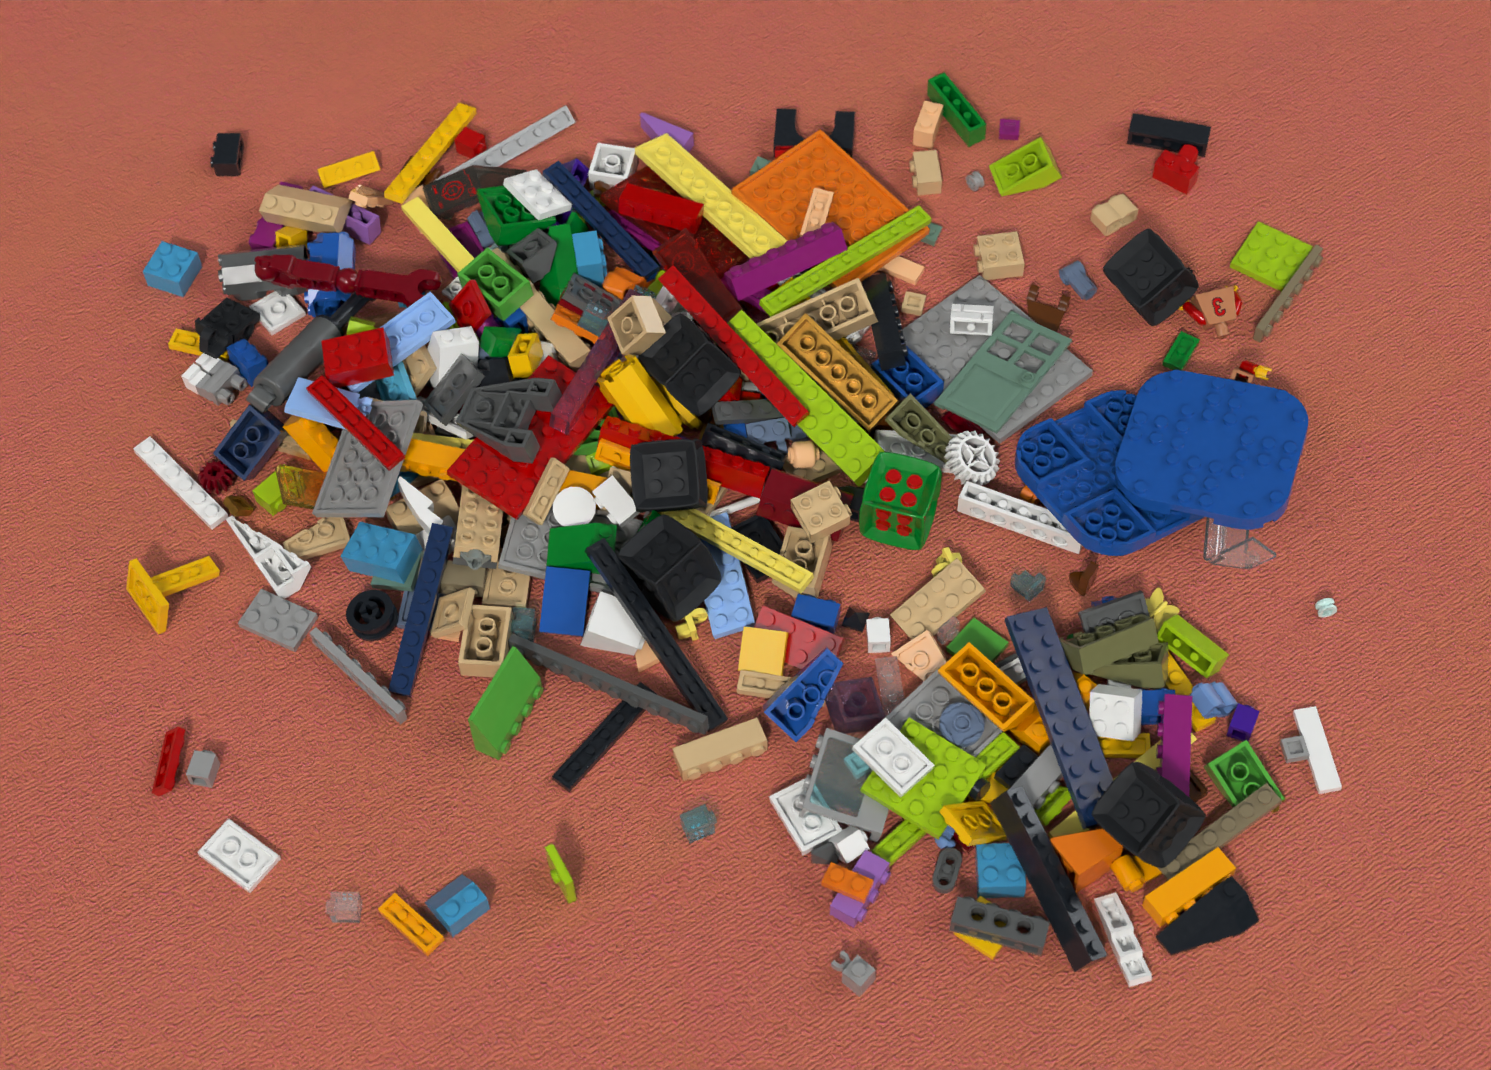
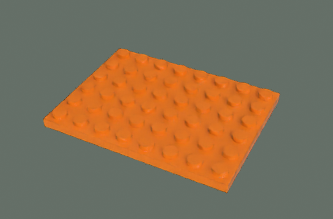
M821 129L733 187L731 192L732 195L756 212L787 241L800 237L814 188L834 192L826 223L833 222L841 228L847 248L910 211ZM927 226L829 285L834 289L856 278H859L860 282L864 281L926 237L930 232V228ZM818 263L810 268L812 269L821 263Z

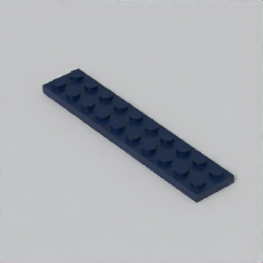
M1046 607L1007 616L1004 619L1082 828L1084 830L1100 826L1093 818L1092 811L1098 800L1113 782V778L1049 611Z

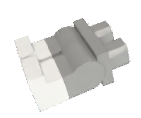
M205 353L195 361L196 364L193 363L181 376L187 389L213 401L218 406L221 403L230 405L235 398L232 391L235 388L243 391L248 385L246 379L240 375L237 367Z

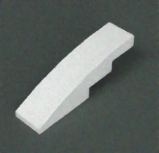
M400 476L397 479L399 490L408 508L429 535L432 523L444 525V521L433 513V502ZM453 539L451 541L448 553L449 555L452 553L455 547V541Z
M1117 893L1095 898L1094 903L1128 986L1131 987L1152 981V974L1143 958V950L1134 935V927Z

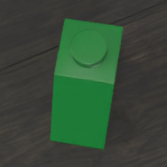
M485 326L479 346L490 357H508L517 335L521 334L522 330L520 328Z

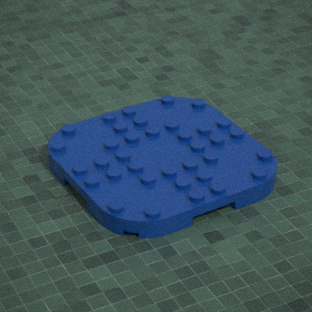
M1173 370L1160 373L1147 380L1137 394L1115 462L1116 487L1118 490H1121L1131 504L1148 511L1170 515L1171 510L1214 518L1213 524L1243 530L1262 528L1267 522L1277 521L1287 509L1299 460L1307 437L1308 414L1302 403L1285 390L1189 371Z
M1127 390L1103 393L1086 401L1084 408L1056 421L1049 418L1030 427L1021 435L1014 459L1015 469L1021 480L1071 536L1085 549L1108 556H1124L1133 553L1204 518V516L1171 510L1170 515L1141 509L1131 504L1121 490L1117 489L1115 483V462L1137 397L1134 394H1126Z

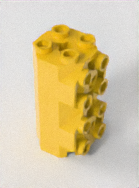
M628 354L624 356L626 358L625 361L622 362L618 359L601 372V377L597 379L600 391L609 403L615 405L623 416L624 421L639 424L651 430H658L670 436H677L682 432V421L635 355Z

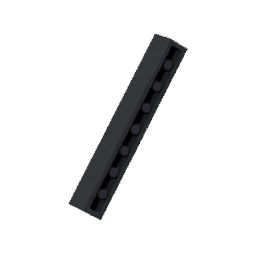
M1023 787L1006 790L991 801L990 804L1074 972L1091 967L1108 955Z

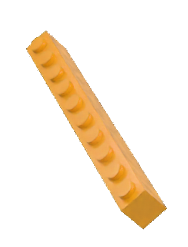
M411 438L405 455L406 458H404L400 471L456 481L447 475V470L465 449ZM569 470L558 494L563 489L569 487H581L595 498L596 496L592 491L606 481L607 477Z

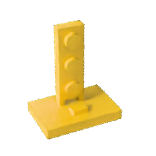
M210 556L150 578L136 558L130 560L128 564L126 590L157 634L166 632L169 603L165 597L219 576L220 570Z

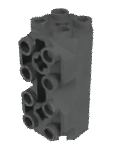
M305 244L218 254L219 266L222 269L218 270L219 282H222L223 294L234 295L235 299L241 301L263 298L267 294L266 291L270 290L278 292L282 297L303 294L307 291V288L294 287V289H288L260 280L254 271L256 263L254 260L256 256H271L273 254L293 255L297 259L306 260L308 254Z

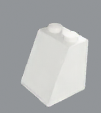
M472 326L432 332L427 350L437 367L430 378L433 388L437 386L461 354L478 367L479 341Z
M600 591L580 645L635 655L637 649H642L645 639L615 596Z

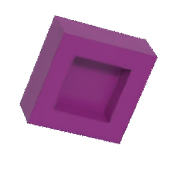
M1000 119L999 139L1018 140L1020 120Z

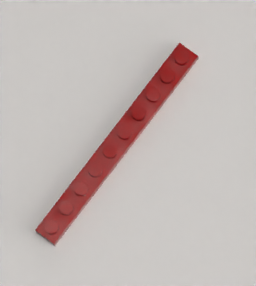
M674 265L658 278L660 283L793 427H796L810 414Z

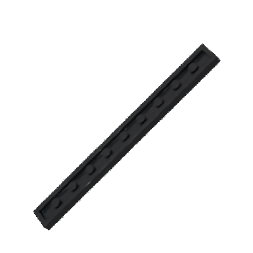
M603 538L585 549L586 554L694 711L708 716V733L727 722V716L606 539Z

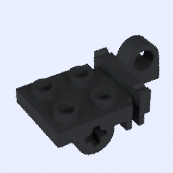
M226 297L202 320L200 318L195 320V330L200 335V352L217 359L227 350L228 346L236 343L238 339L242 340L245 338L249 340L253 334L254 325L260 320V313Z

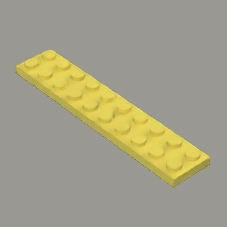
M667 133L635 147V154L684 199L704 204L703 216L749 258L759 257L768 250L778 248L787 242L783 236L756 212L731 194L732 191Z

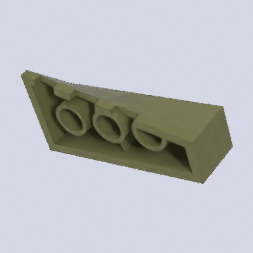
M1144 614L1114 621V626L1101 625L1094 627L1095 632L1083 634L1082 631L1074 633V638L1064 640L1063 637L1059 638L1070 667L1084 675L1091 674L1100 667L1110 666L1119 659L1130 658L1133 653L1149 650L1150 646L1159 643L1154 618Z

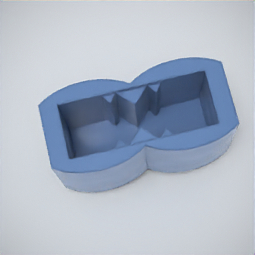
M1222 682L1199 683L1192 688V693L1189 695L1193 696L1192 702L1205 719L1215 716L1219 718L1228 716L1236 709L1238 704Z

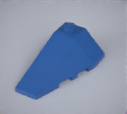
M826 647L763 705L764 713L797 742L813 726L815 718L843 662Z

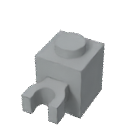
M842 951L840 958L845 962L838 964L833 960L831 967L836 971L842 972V983L861 997L875 981L876 969L858 955L851 961L849 955Z

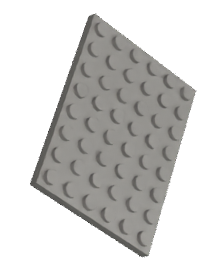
M980 275L902 329L906 346L944 381L943 391L990 337L985 335L950 334L952 304L994 306L992 333L1010 311H1014L1020 314V316L1033 321ZM1012 323L1003 335L1023 343L1032 331ZM1039 335L1030 347L1050 356L1059 343ZM997 340L988 353L1008 361L1017 349ZM1066 349L997 434L982 426L980 427L999 444L1089 379L1093 374V370ZM1024 353L1015 365L1029 372L1036 373L1044 364V361Z

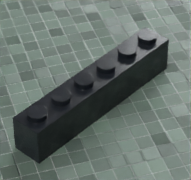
M885 273L870 276L862 281V284L878 320L871 327L881 371L906 365L904 357L908 356L901 321L900 318H897L899 317L892 282L891 280L887 281Z

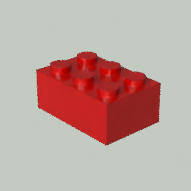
M384 327L321 341L325 375L327 380L336 388L394 376L390 342Z

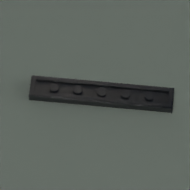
M642 682L638 683V687L657 695V693L648 688ZM623 700L554 773L552 779L568 792H571L646 710L640 707H633Z

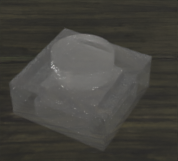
M955 616L938 628L937 640L942 645L949 640L952 641L959 634L960 621Z

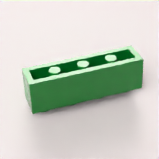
M944 72L928 79L927 96L933 103L943 105V116L965 144L970 147L985 140L986 123Z

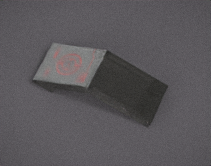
M472 165L425 185L423 192L432 213L438 219L451 220L456 212L479 203L477 189L503 186L505 178L525 173L526 170Z

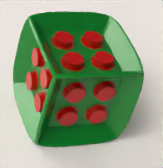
M879 452L873 462L863 493L859 513V530L861 535L883 544L909 550H921L928 538L936 513L942 479L940 467L931 462L902 454Z

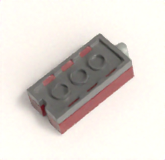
M573 273L563 289L557 305L559 304L613 333L607 318L624 301ZM613 334L610 343L619 348Z

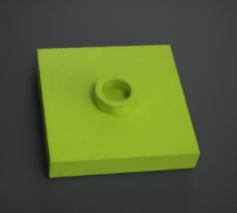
M553 844L545 847L548 865L551 869L550 875L554 883L559 884L570 904L577 899L574 882L557 849Z

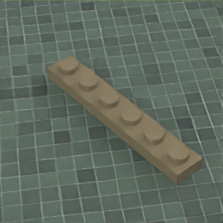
M1315 245L1256 326L1254 340L1261 343L1265 336L1269 337L1274 323L1280 322L1284 309H1289L1292 305L1294 295L1298 296L1304 286L1303 283L1311 279L1314 272L1313 269L1321 265L1323 261L1321 256L1322 247Z
M1267 783L1192 838L1169 865L1158 869L1167 881L1217 847L1223 848L1279 806L1282 800Z

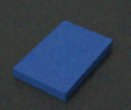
M546 566L540 633L583 637L590 571Z

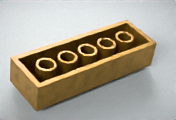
M806 313L777 343L787 355L869 432L899 403L884 386Z

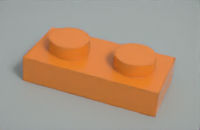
M831 862L821 881V885L861 903H865L874 885V880Z

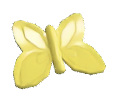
M1156 588L1150 599H1145L1149 616L1154 618L1157 633L1164 621L1175 616L1180 611L1176 606L1167 605V601L1163 602L1164 595L1161 588Z

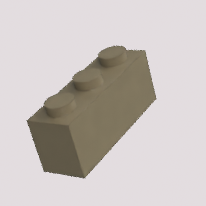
M447 560L438 593L448 595L470 587L475 590L474 598L483 597L487 568L480 567L477 570H473L469 566L453 564V561Z

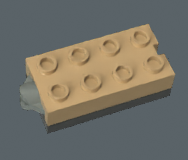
M462 485L453 564L469 566L473 570H477L480 567L496 569L503 511L464 485Z

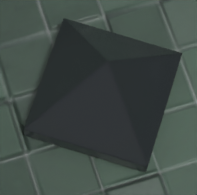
M849 607L842 626L863 633L866 619L869 618L870 613Z

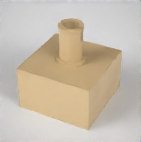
M631 296L607 318L622 355H641L666 333L663 327L666 323H664L663 319H660L651 296Z

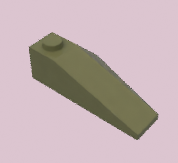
M910 393L887 414L884 420L898 435L946 463L948 460L943 457L947 453L945 449L952 437Z
M1168 642L1157 643L1150 646L1149 650L1133 653L1130 658L1119 659L1110 666L1095 669V672L1090 675L1140 688H1150L1153 690L1165 688L1168 678Z

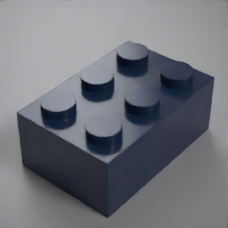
M250 404L213 454L242 480L254 479L288 435V432L283 428L284 424L267 410L265 413H262Z

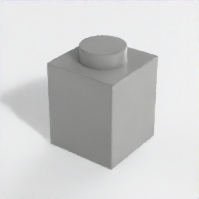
M194 750L186 772L190 784L209 788L213 787L220 767L217 755L209 750Z

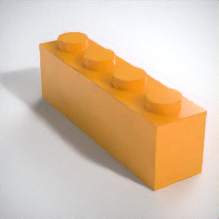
M1217 847L1146 895L1142 906L1159 927L1165 923L1170 925L1179 917L1180 913L1187 911L1224 880L1234 876L1236 867Z

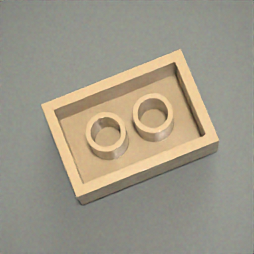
M472 605L467 628L463 630L458 660L461 675L492 678L495 676L510 650L508 640L512 635L514 624L512 607Z

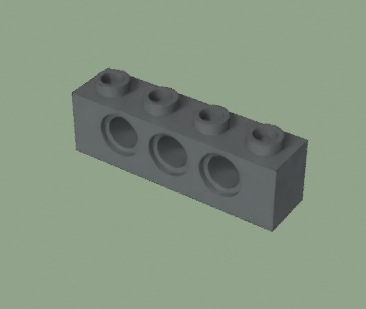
M958 896L949 931L1041 956L1050 922L1040 916L1031 917L1023 915L1022 912L1015 909L1005 910L993 903L984 904L977 902L972 897L965 896L962 898ZM979 915L983 919L976 921L971 916ZM1001 921L1005 923L1006 926L998 927L995 925V922ZM1023 927L1029 932L1022 934L1017 929Z

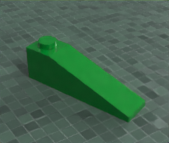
M570 223L549 226L548 236L556 241L557 246L550 272L541 279L539 291L543 293L547 303L553 304L554 307H556L561 293L573 273L578 275Z

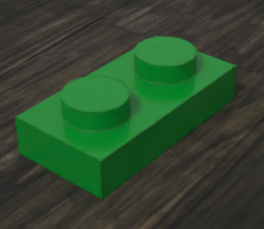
M1181 331L1164 358L1162 366L1171 370L1183 371L1199 345L1200 339Z

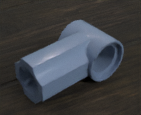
M478 210L471 212L467 220L483 249L492 246L494 240L489 234L483 212Z
M1077 260L1059 269V276L1062 282L1067 286L1070 285L1082 300L1087 301L1097 293V287L1086 275L1085 268L1080 261Z

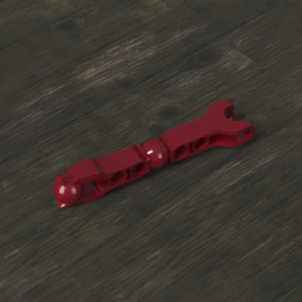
M293 255L256 256L254 260L256 262L254 271L257 277L274 285L288 289L300 287L337 292V289H339L340 292L345 294L356 291V295L404 303L407 308L425 296L421 294L422 292L437 290L442 282V277L439 273L425 269L415 270L408 275H400L373 270L363 271L361 269L357 272L352 268L340 270L339 266L301 260Z

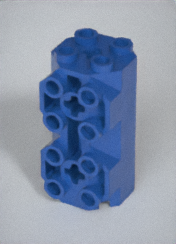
M319 233L313 242L307 243V251L310 254V258H307L306 261L339 266L340 270L343 268L355 269L356 248L354 239L350 238L348 233ZM308 289V291L304 292L305 304H308V315H312L314 318L322 314L331 317L353 293L345 294L340 292L339 289H337V292Z

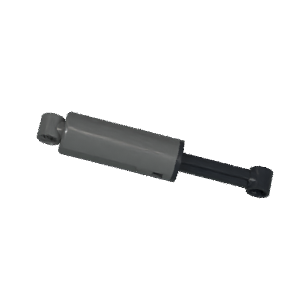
M355 291L331 317L323 314L317 315L257 375L253 382L254 389L247 396L246 401L262 413H265L271 405L281 406L289 398L298 377L307 379L324 362L321 341L344 336L342 328L349 322L351 316L354 317L369 301L373 302L376 299L356 295Z

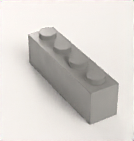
M1051 744L1010 788L1014 789L1022 786L1033 809L1036 808L1037 810L1046 801L1044 797L1049 792L1053 794L1060 786L1059 781L1063 778Z

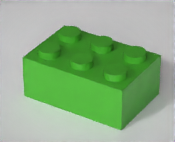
M486 248L457 273L462 288L469 280H476L490 311L503 321L534 295L529 280L489 248Z

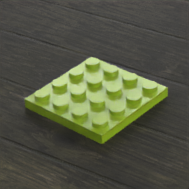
M909 717L900 729V732L934 764V768L902 797L897 795L874 771L871 772L860 791L939 840L948 827L939 811L944 805L963 803L987 765Z

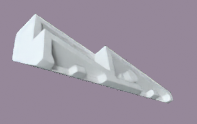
M230 516L226 519L277 596L286 599L300 590L311 568L308 561H303L293 552L290 553L283 549L280 544L260 532H255L247 524L237 521L235 517Z

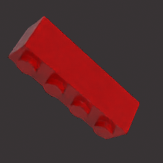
M627 183L619 197V214L696 234L703 220L704 204L629 183Z

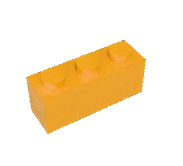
M291 415L283 428L323 472H327L338 440L323 423Z

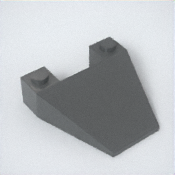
M531 378L471 388L456 423L512 461L533 464L540 445L533 431L528 430V427L536 410L556 412L563 395L555 380L544 378Z

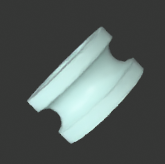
M1325 598L1315 604L1319 617H1329L1337 612L1338 609L1334 605L1335 601L1333 598Z

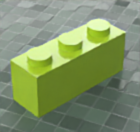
M1178 614L1164 621L1157 633L1160 643L1168 642L1169 650L1206 679L1219 672L1229 656L1227 652Z

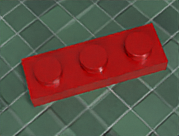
M176 727L165 733L152 794L164 795L172 791L176 781L174 778L180 764L179 756L185 743V729L181 727Z

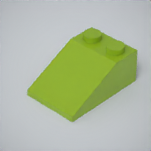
M1042 137L989 165L1001 196L1044 188L1062 178L1051 150Z

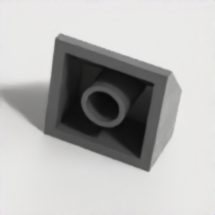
M537 228L509 248L506 253L513 265H517L521 269L523 276L529 278L534 283L550 272L557 243Z

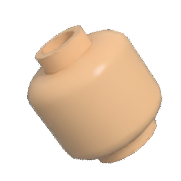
M795 441L791 447H788V462L796 469L813 468L816 460L820 458L819 448H815L812 441Z

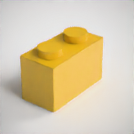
M538 333L517 335L508 354L513 378H529L538 368L543 357Z

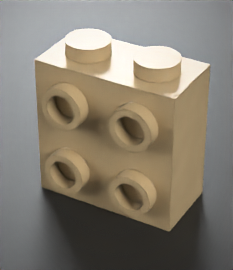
M1017 232L977 236V242L973 245V252L975 257L978 256L977 271L982 274V278L993 280L1023 276L1024 259Z
M830 481L791 499V509L811 543L850 525L851 510L847 504L843 505L840 500L841 493L837 486L833 487Z

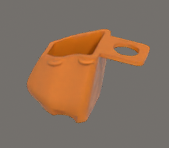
M616 267L613 272H608L602 286L603 290L626 302L631 296H647V289L655 279L647 282L644 277L627 269Z

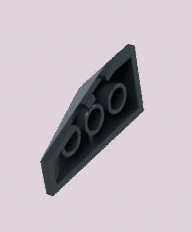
M1230 876L1156 936V939L1172 956L1195 949L1203 944L1216 943L1220 939L1230 936H1239L1257 924L1259 919L1246 891L1233 876Z

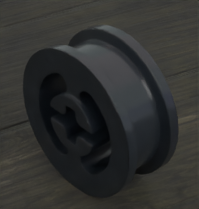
M367 590L358 594L350 601L346 610V619L357 637L365 641H377L385 638L394 630L398 622V611L391 598L385 592ZM379 607L385 608L384 614H382ZM361 617L366 624L359 623Z

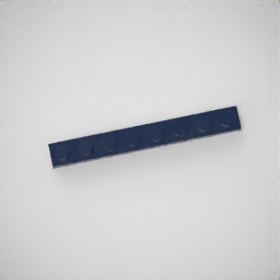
M560 161L543 170V176L572 204V207L637 275L648 279L659 271V265Z
M435 523L431 525L388 689L390 693L407 697L412 696L455 530L453 527Z

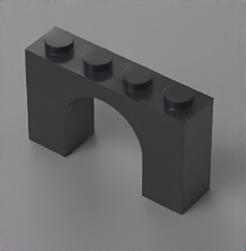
M777 108L773 145L774 158L776 146L797 145L805 140L796 131V109ZM835 111L834 130L828 137L852 158L855 112Z

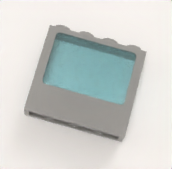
M826 728L824 735L819 734L815 747L819 748L817 755L813 754L809 765L810 768H813L812 774H807L803 785L807 790L805 795H800L797 807L801 808L799 817L803 818L806 811L871 832L869 840L878 842L882 835L889 809L860 791L862 785L873 771L852 750L853 746L861 739Z

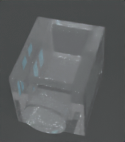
M331 892L330 900L326 901V914H329L331 921L337 923H360L362 910L360 893Z

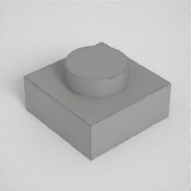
M1303 735L1281 739L1280 746L1286 763L1308 760L1310 755Z

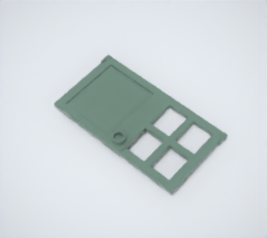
M1010 311L992 333V336L985 341L938 399L935 400L934 405L997 434L1069 347L1072 339L1030 321L1014 311ZM1012 323L1032 331L1023 343L1003 335ZM1039 335L1059 343L1050 356L1030 347ZM997 340L1017 349L1008 361L988 353ZM1024 353L1044 361V364L1036 373L1029 372L1015 365Z

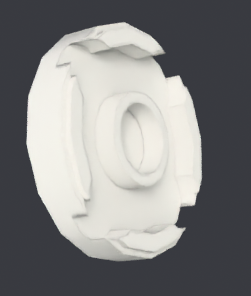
M581 487L563 489L553 502V513L556 521L562 527L591 523L596 515V504L593 496Z

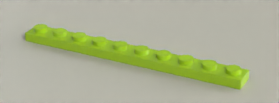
M918 205L849 246L848 250L827 259L760 299L759 305L770 317L789 309L931 224L932 218Z

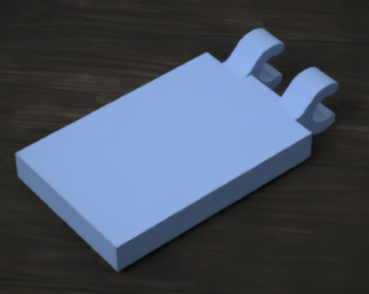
M298 377L285 405L284 413L345 429L307 392L306 388L314 381ZM337 388L365 417L366 414H370L373 399L369 397L360 399V394Z

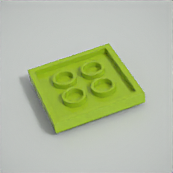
M1258 221L1231 261L1230 268L1282 292L1312 251L1313 246Z

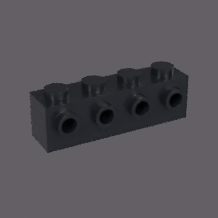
M710 423L707 424L701 439L702 446L718 449L724 453L740 456L743 459L769 466V474L772 468L782 470L787 457L785 453Z

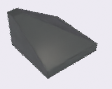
M828 842L811 851L812 864L830 865L831 862L838 864L832 842Z

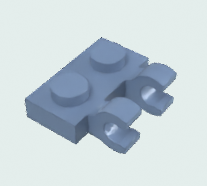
M785 417L745 424L748 439L762 445L776 441L777 451L787 454L785 439H790L791 436L788 421Z

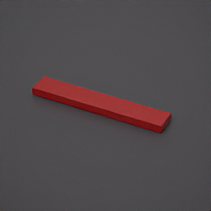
M323 375L306 388L307 392L388 471L406 458L404 453Z

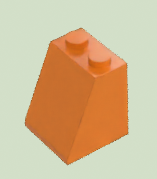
M1104 829L1063 835L1050 839L1076 893L1111 870V864L1121 857L1123 846Z

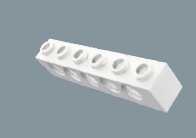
M966 481L958 499V512L1073 553H1080L1082 545L1071 536L1048 509Z

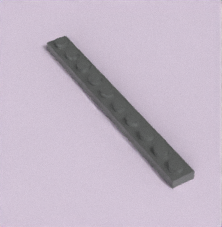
M512 634L508 640L510 649L512 646L516 647L525 659L530 660L537 666L542 665L549 668L555 674L568 676L574 682H582L593 690L603 691L614 699H621L633 707L643 708L654 716L664 717L669 722L685 726L694 733L699 732L705 735L709 729L708 716L515 634Z

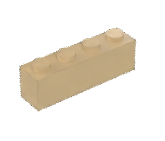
M754 718L673 748V758L683 781L687 779L694 780L700 777L701 774L709 771L716 772L728 764H738L747 757H756L768 750L767 738L758 718Z

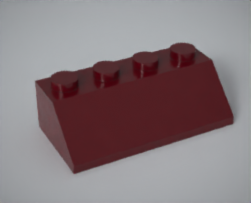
M772 468L763 489L756 515L791 527L802 528L791 509V499L821 485V483ZM839 490L841 493L840 500L843 505L847 504L850 508L854 494ZM844 528L830 534L831 540L838 542L844 532Z

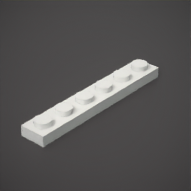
M150 436L133 448L135 454L211 530L229 517L227 512Z

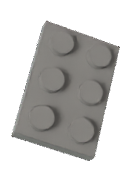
M260 589L239 620L238 625L240 628L296 652L318 619L317 613Z

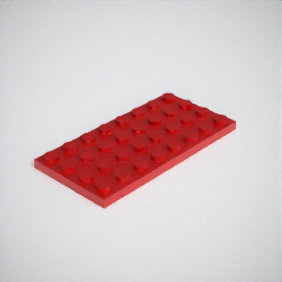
M549 355L528 379H553L556 381L563 396L556 412L536 410L528 427V430L533 431L540 445L533 464L512 461L476 437L447 470L448 476L516 520L520 518L528 505L550 458H556L565 465L615 406L608 402L600 391V387Z

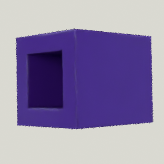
M1238 703L1226 736L1242 742L1245 740L1249 742L1260 711L1255 710L1250 705Z

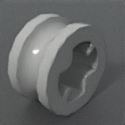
M973 171L971 175L966 176V183L972 191H977L985 184L983 177L977 171Z

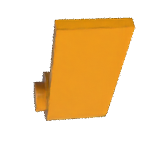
M1124 855L1115 860L1110 866V869L1125 891L1136 892L1143 887L1144 883L1162 875L1157 867L1142 861L1138 856L1131 858L1130 855Z

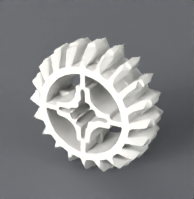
M964 431L963 433H958L949 441L945 449L947 453L943 458L948 460L945 466L950 467L949 473L955 475L954 480L960 479L961 485L969 481L982 486L988 484L996 476V472L999 470L997 465L1000 462L996 457L999 453L993 450L995 445L989 444L990 438L984 439L983 433L977 435L976 431Z

